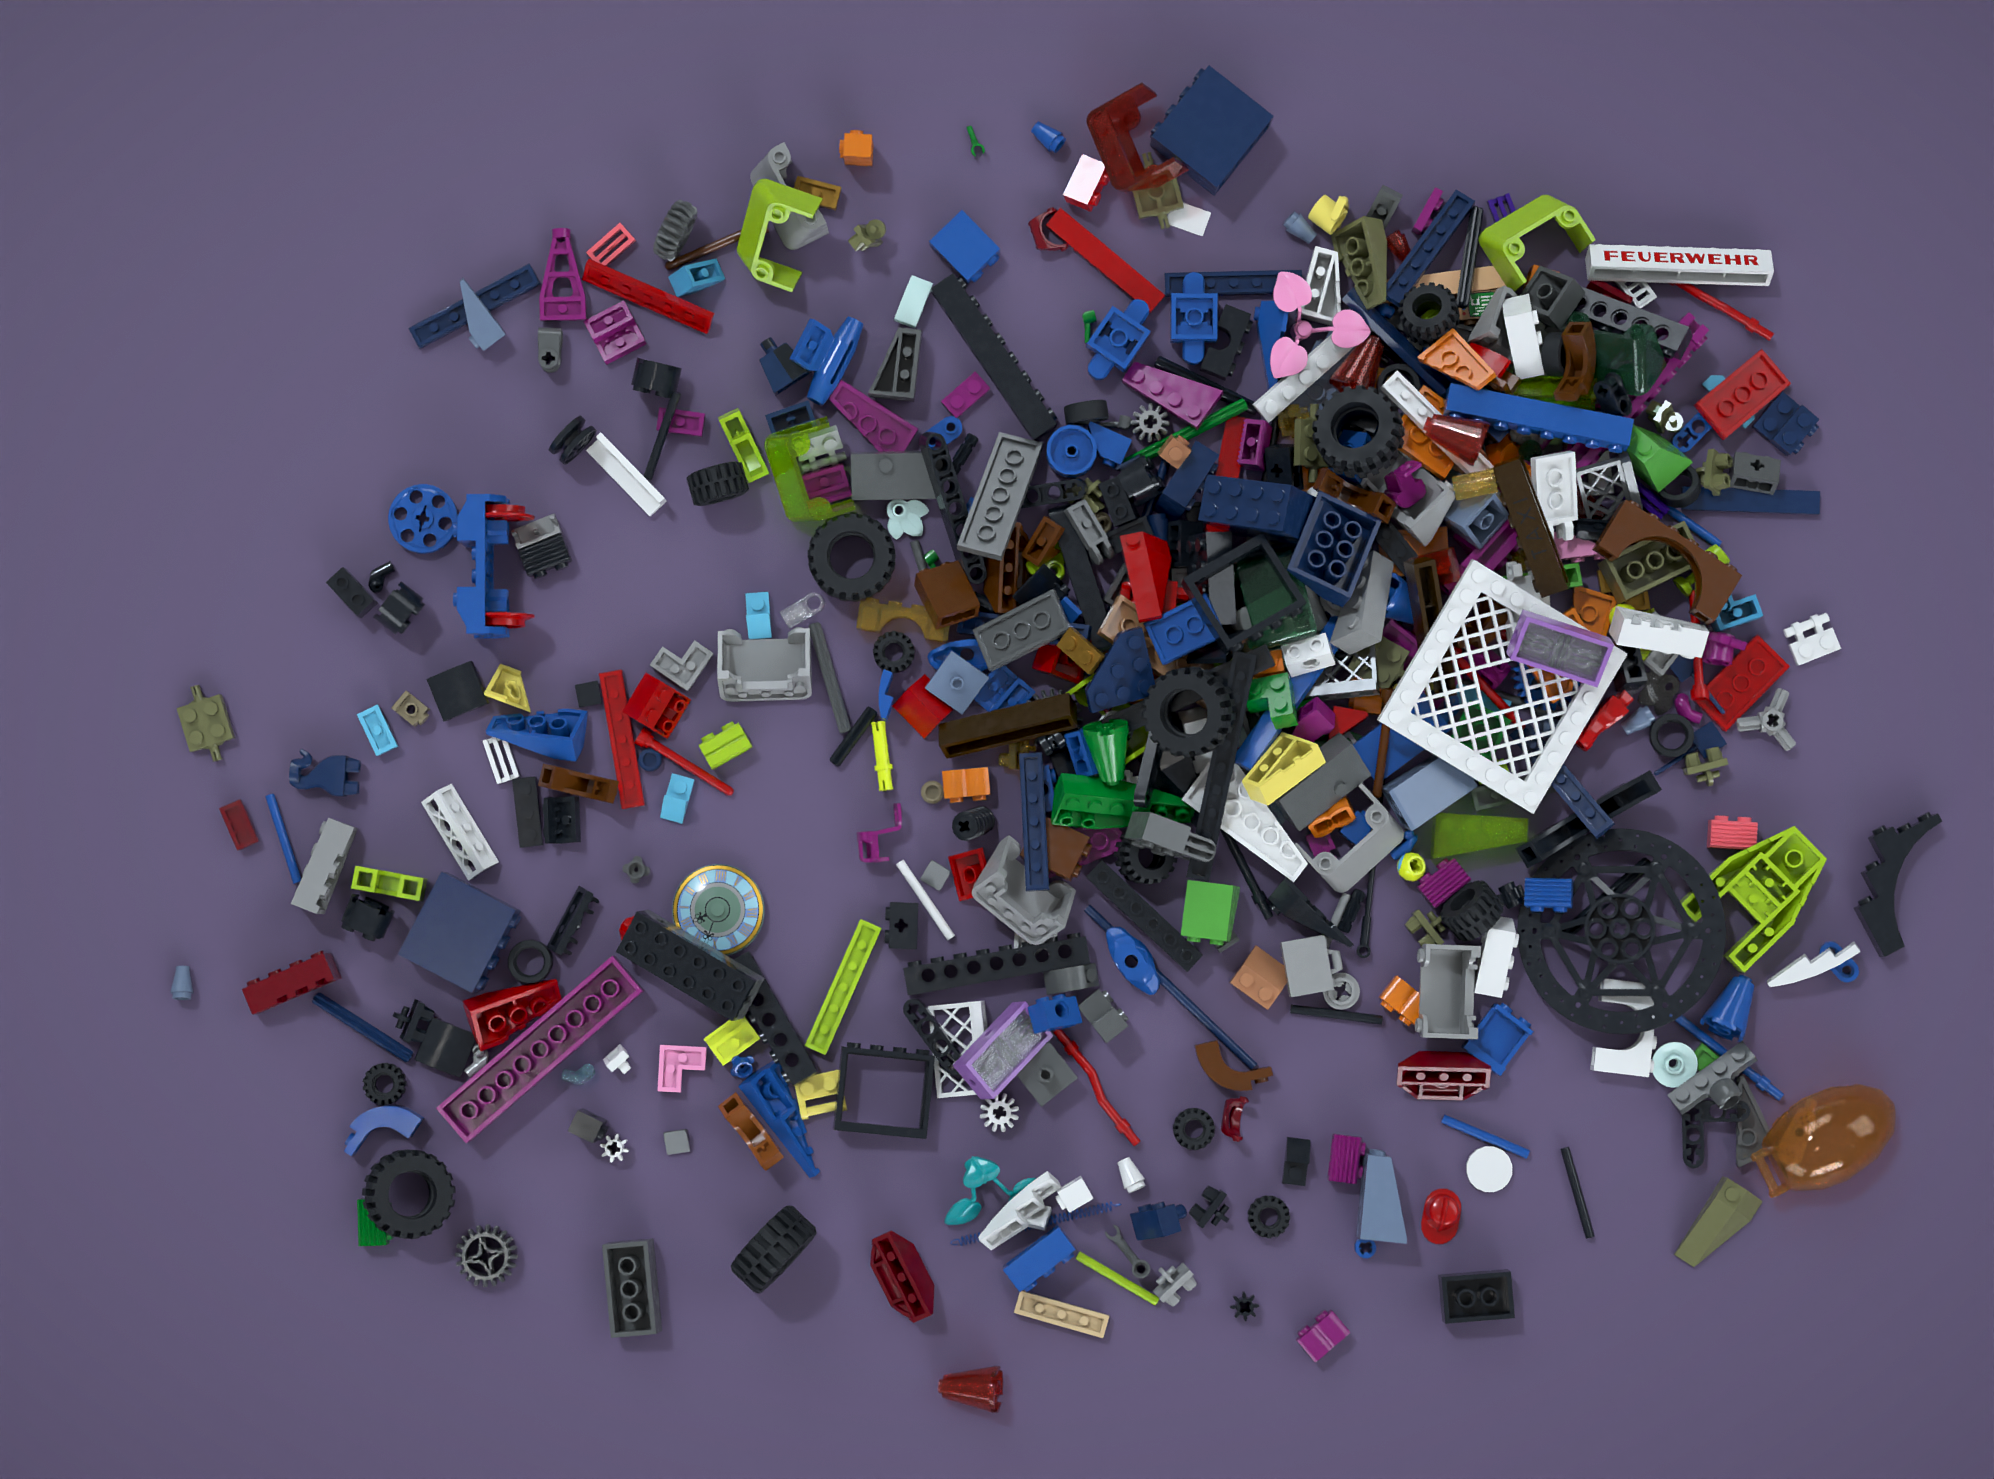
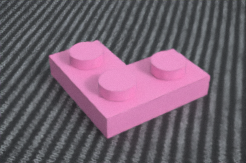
M660 1045L658 1091L681 1092L683 1069L706 1070L707 1047Z

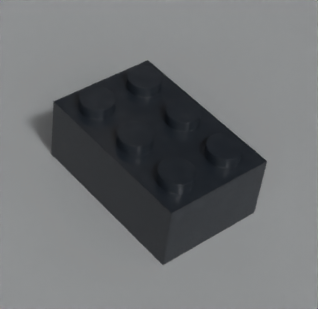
M1508 1269L1438 1275L1442 1321L1445 1324L1515 1318L1511 1271Z

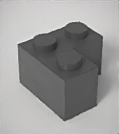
M1097 989L1082 1001L1078 1007L1103 1040L1108 1043L1128 1027L1126 1021L1129 1018L1121 1008L1116 1010L1110 1004L1114 1000L1106 990L1101 992Z

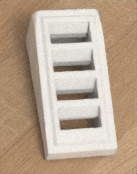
M1615 281L1622 292L1633 297L1632 306L1642 309L1657 298L1646 282H1634L1627 287L1625 285L1626 282ZM1639 285L1641 289L1632 294L1631 290ZM1645 293L1646 297L1640 301L1636 299V297Z

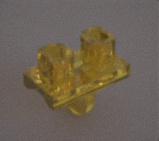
M1493 468L1452 477L1456 501L1498 492Z
M1030 739L1009 744V753L999 754V765L1009 767V769L1020 770L1019 754L1036 751V746H1030Z

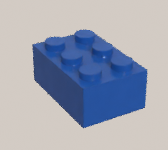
M1057 1224L1003 1265V1271L1019 1292L1022 1290L1028 1292L1037 1285L1036 1280L1043 1275L1046 1278L1056 1270V1264L1060 1261L1064 1264L1074 1257L1073 1251L1076 1249Z

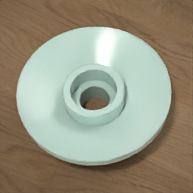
M1666 1043L1659 1047L1652 1057V1061L1654 1060L1653 1075L1664 1086L1671 1088L1679 1087L1696 1074L1698 1067L1697 1057L1694 1051L1684 1043ZM1675 1059L1676 1065L1673 1067L1669 1066V1061Z

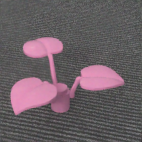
M1278 273L1273 290V299L1276 306L1284 312H1292L1296 308L1298 311L1295 318L1296 323L1290 329V334L1295 342L1289 337H1282L1272 347L1270 367L1275 379L1298 374L1306 367L1308 361L1305 348L1298 346L1299 341L1308 338L1311 333L1333 331L1331 340L1333 344L1341 348L1357 346L1367 339L1370 334V328L1364 319L1353 310L1338 312L1333 317V327L1312 328L1308 321L1301 320V306L1307 305L1312 299L1311 288L1302 277L1294 273Z

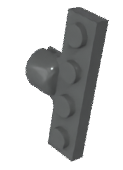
M1741 1041L1667 1096L1682 1115L1708 1097L1720 1109H1730L1742 1097V1092L1733 1079L1758 1060L1746 1044Z

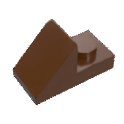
M1044 516L1021 556L1036 566L1041 567L1060 553L1061 550L1055 547L1065 528L1049 517Z

